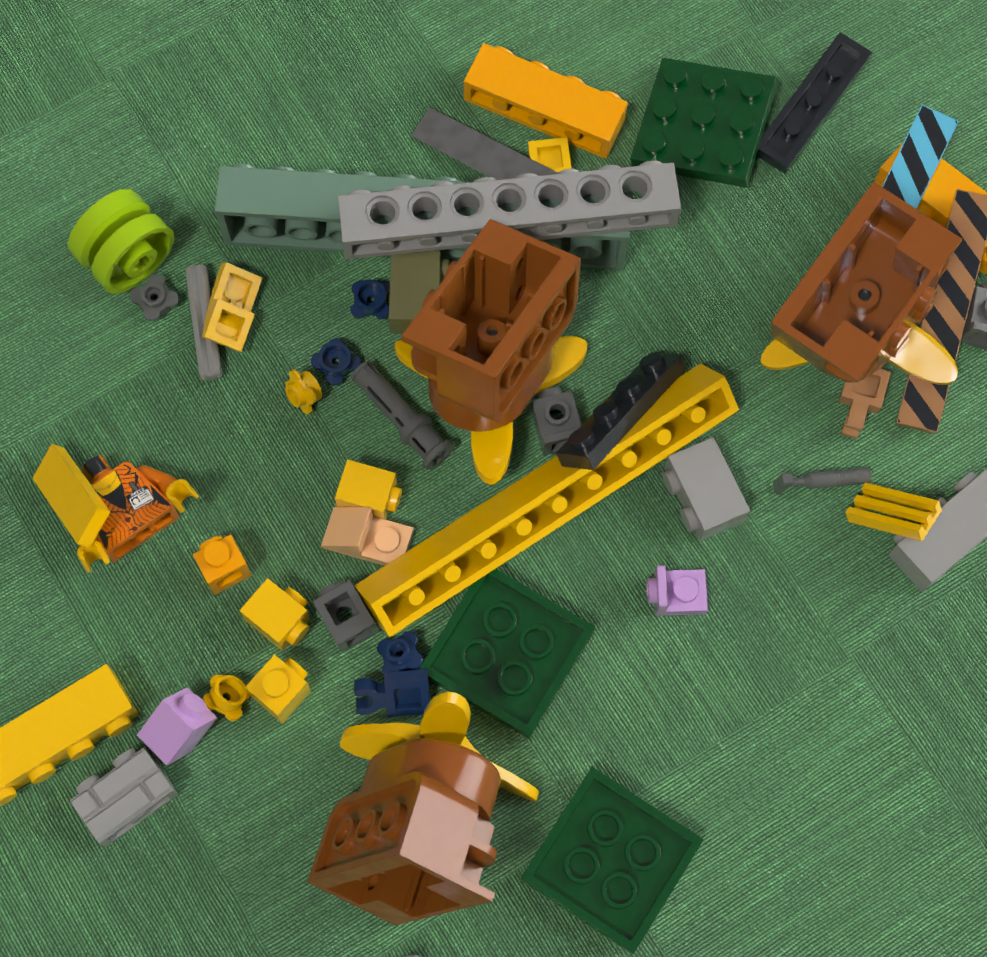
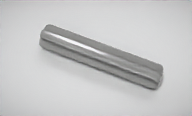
M203 264L191 265L186 268L185 273L199 375L204 381L217 380L222 376L218 344L202 337L211 297L209 273L207 267Z

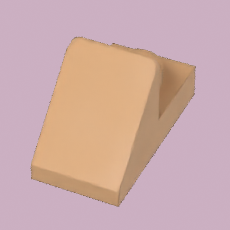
M334 507L321 548L385 566L408 551L414 528L375 517L370 507Z

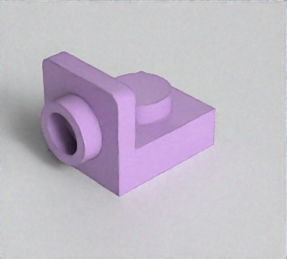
M657 565L653 578H647V602L655 603V616L701 615L707 613L705 569L666 570L665 565Z

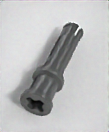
M370 360L363 362L354 370L351 379L362 388L375 405L392 421L399 430L401 442L404 445L410 444L422 457V465L427 470L436 468L449 457L455 445L450 440H444L431 426L432 420L423 413L418 414L390 382L382 376Z

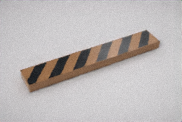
M960 189L955 191L946 229L962 238V241L950 256L948 267L938 280L937 294L932 300L935 303L920 326L922 330L931 335L948 351L955 362L987 240V196ZM909 373L895 425L936 435L950 384H933Z

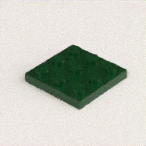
M662 58L631 154L632 167L639 166L647 161H660L662 164L674 163L676 175L747 188L776 91L777 78L775 76Z
M494 569L471 584L419 670L427 669L429 680L449 692L460 694L472 706L530 739L594 632L595 626L501 571Z
M591 767L520 880L633 955L704 839L597 769Z

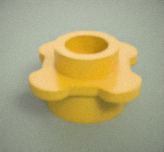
M293 369L289 371L290 379L285 382L286 396L293 406L300 407L305 414H310L313 412L312 404L322 399L321 387L310 372L303 371L299 373Z
M214 675L209 682L211 689L209 693L202 697V700L210 711L215 710L219 714H224L230 721L239 720L242 716V704L250 697L242 680L232 675Z

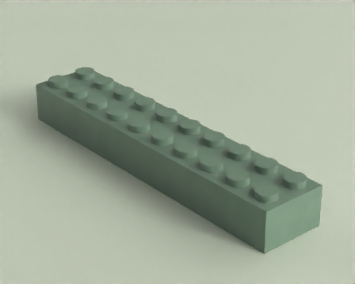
M238 163L231 167L220 166L215 215L225 245L344 253L338 196L347 195L354 190H368L370 192L389 191L391 188L401 185L422 188L431 187L433 184L442 181H449L454 184L472 182H461L452 177H439L436 180L418 179L410 174L384 177L367 171L356 172L354 175L337 174L329 169H316L313 172L295 171L293 168L286 166L260 169L248 164ZM632 192L624 193L628 198L632 199ZM595 195L583 197L588 203H598L601 201ZM545 199L541 202V204L550 208L560 205L559 202L553 199ZM505 203L499 206L500 209L506 212L518 209L512 203ZM464 207L457 212L463 216H471L477 211L470 207ZM423 211L415 217L420 220H429L435 215L431 212ZM382 215L375 218L374 222L377 224H387L393 218ZM630 231L540 241L580 257V268L623 271ZM468 247L441 250V259L459 260Z

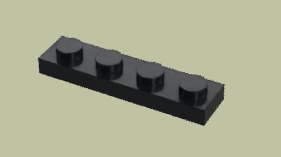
M839 32L762 135L756 156L786 174L869 62L873 52Z
M659 352L649 353L640 360L639 365L626 379L618 383L613 393L593 410V414L579 429L571 433L568 441L556 452L562 467L594 470L684 372L686 366L682 356L661 354Z

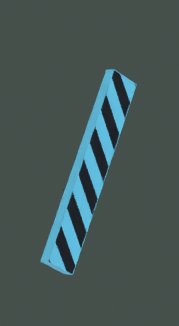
M921 105L882 187L917 209L959 121Z

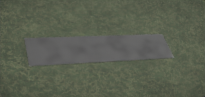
M429 107L411 135L417 140L496 180L513 179L524 173H534L538 176L557 173Z

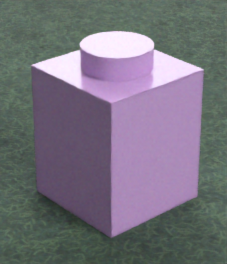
M187 687L163 699L137 736L167 766L191 753L217 717L208 709L205 702Z

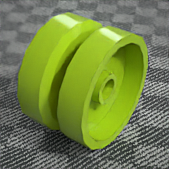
M120 189L104 196L79 218L70 232L67 246L69 253L83 267L91 269L93 278L107 292L119 294L138 286L160 267L170 253L175 237L174 231L159 216L151 214L150 206L136 192L131 189Z

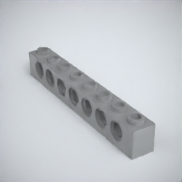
M647 161L639 166L624 168L618 165H606L598 170L579 172L576 169H565L553 175L538 176L534 173H524L513 179L503 180L483 177L474 180L472 183L462 184L442 181L433 184L431 187L422 188L401 185L393 187L389 191L381 192L354 190L347 195L338 196L345 260L469 247L489 219L538 240L674 227L677 226L681 211L674 163L662 164L660 161ZM627 191H636L640 193L643 197L639 199H631L628 198L624 193ZM595 195L601 201L598 203H588L583 197ZM545 199H553L559 202L560 205L550 208L544 206L541 202ZM505 203H512L518 209L506 212L500 209L499 206ZM464 207H470L477 212L471 216H463L457 211ZM423 211H428L435 215L429 220H420L415 217ZM382 215L393 218L387 224H377L374 222L375 218Z

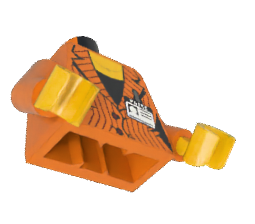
M101 455L87 461L81 468L82 472L110 510V514L90 547L78 544L77 556L86 572H92L90 565L98 559H103L105 565L110 563V559L115 563L180 518L176 509L181 513L186 510L181 504L185 498L193 496L197 499L199 495L187 480H177L170 474L146 465L135 468L130 462L126 461L112 470Z

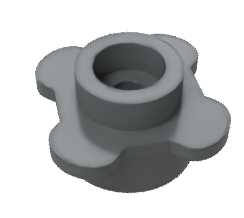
M159 274L150 276L149 281L141 288H133L130 292L132 303L139 304L145 319L149 321H155L165 316L179 302L178 294L175 291L169 290L165 285V278ZM158 295V299L153 301L151 296Z

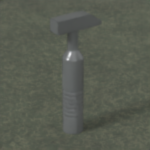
M868 467L808 472L799 478H793L792 473H782L773 482L774 492L781 495L792 486L804 485L809 489L865 484L870 482L871 474Z

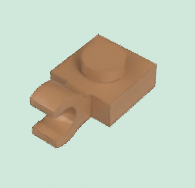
M879 369L858 383L844 381L838 402L850 407L841 435L857 439L859 431L863 429L867 411L874 414L879 413L891 372Z

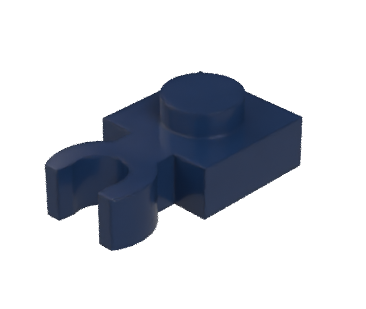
M427 669L384 672V682L377 683L369 678L355 680V696H369L366 698H356V713L367 715L374 713L379 708L387 707V717L423 715L430 702Z

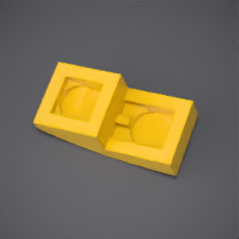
M227 262L220 265L208 304L202 333L203 338L234 351L242 352L255 315L251 310L262 277Z

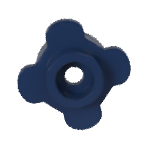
M369 279L356 281L352 285L354 304L350 307V311L353 317L362 319L364 316H376L379 320H383L389 316V306L387 305L388 296L390 295L389 283ZM369 297H373L375 301L373 303H369L367 299Z
M334 338L325 344L319 353H315L312 356L311 364L314 369L321 370L326 375L328 384L337 386L343 382V377L346 374L354 371L360 365V358L356 354H351L342 339ZM338 359L340 362L339 364L334 365L332 364V360Z
M406 631L399 638L392 640L383 639L379 642L377 652L383 657V673L410 671L421 667L423 657L416 648L418 637L415 633ZM398 652H404L402 656H396Z

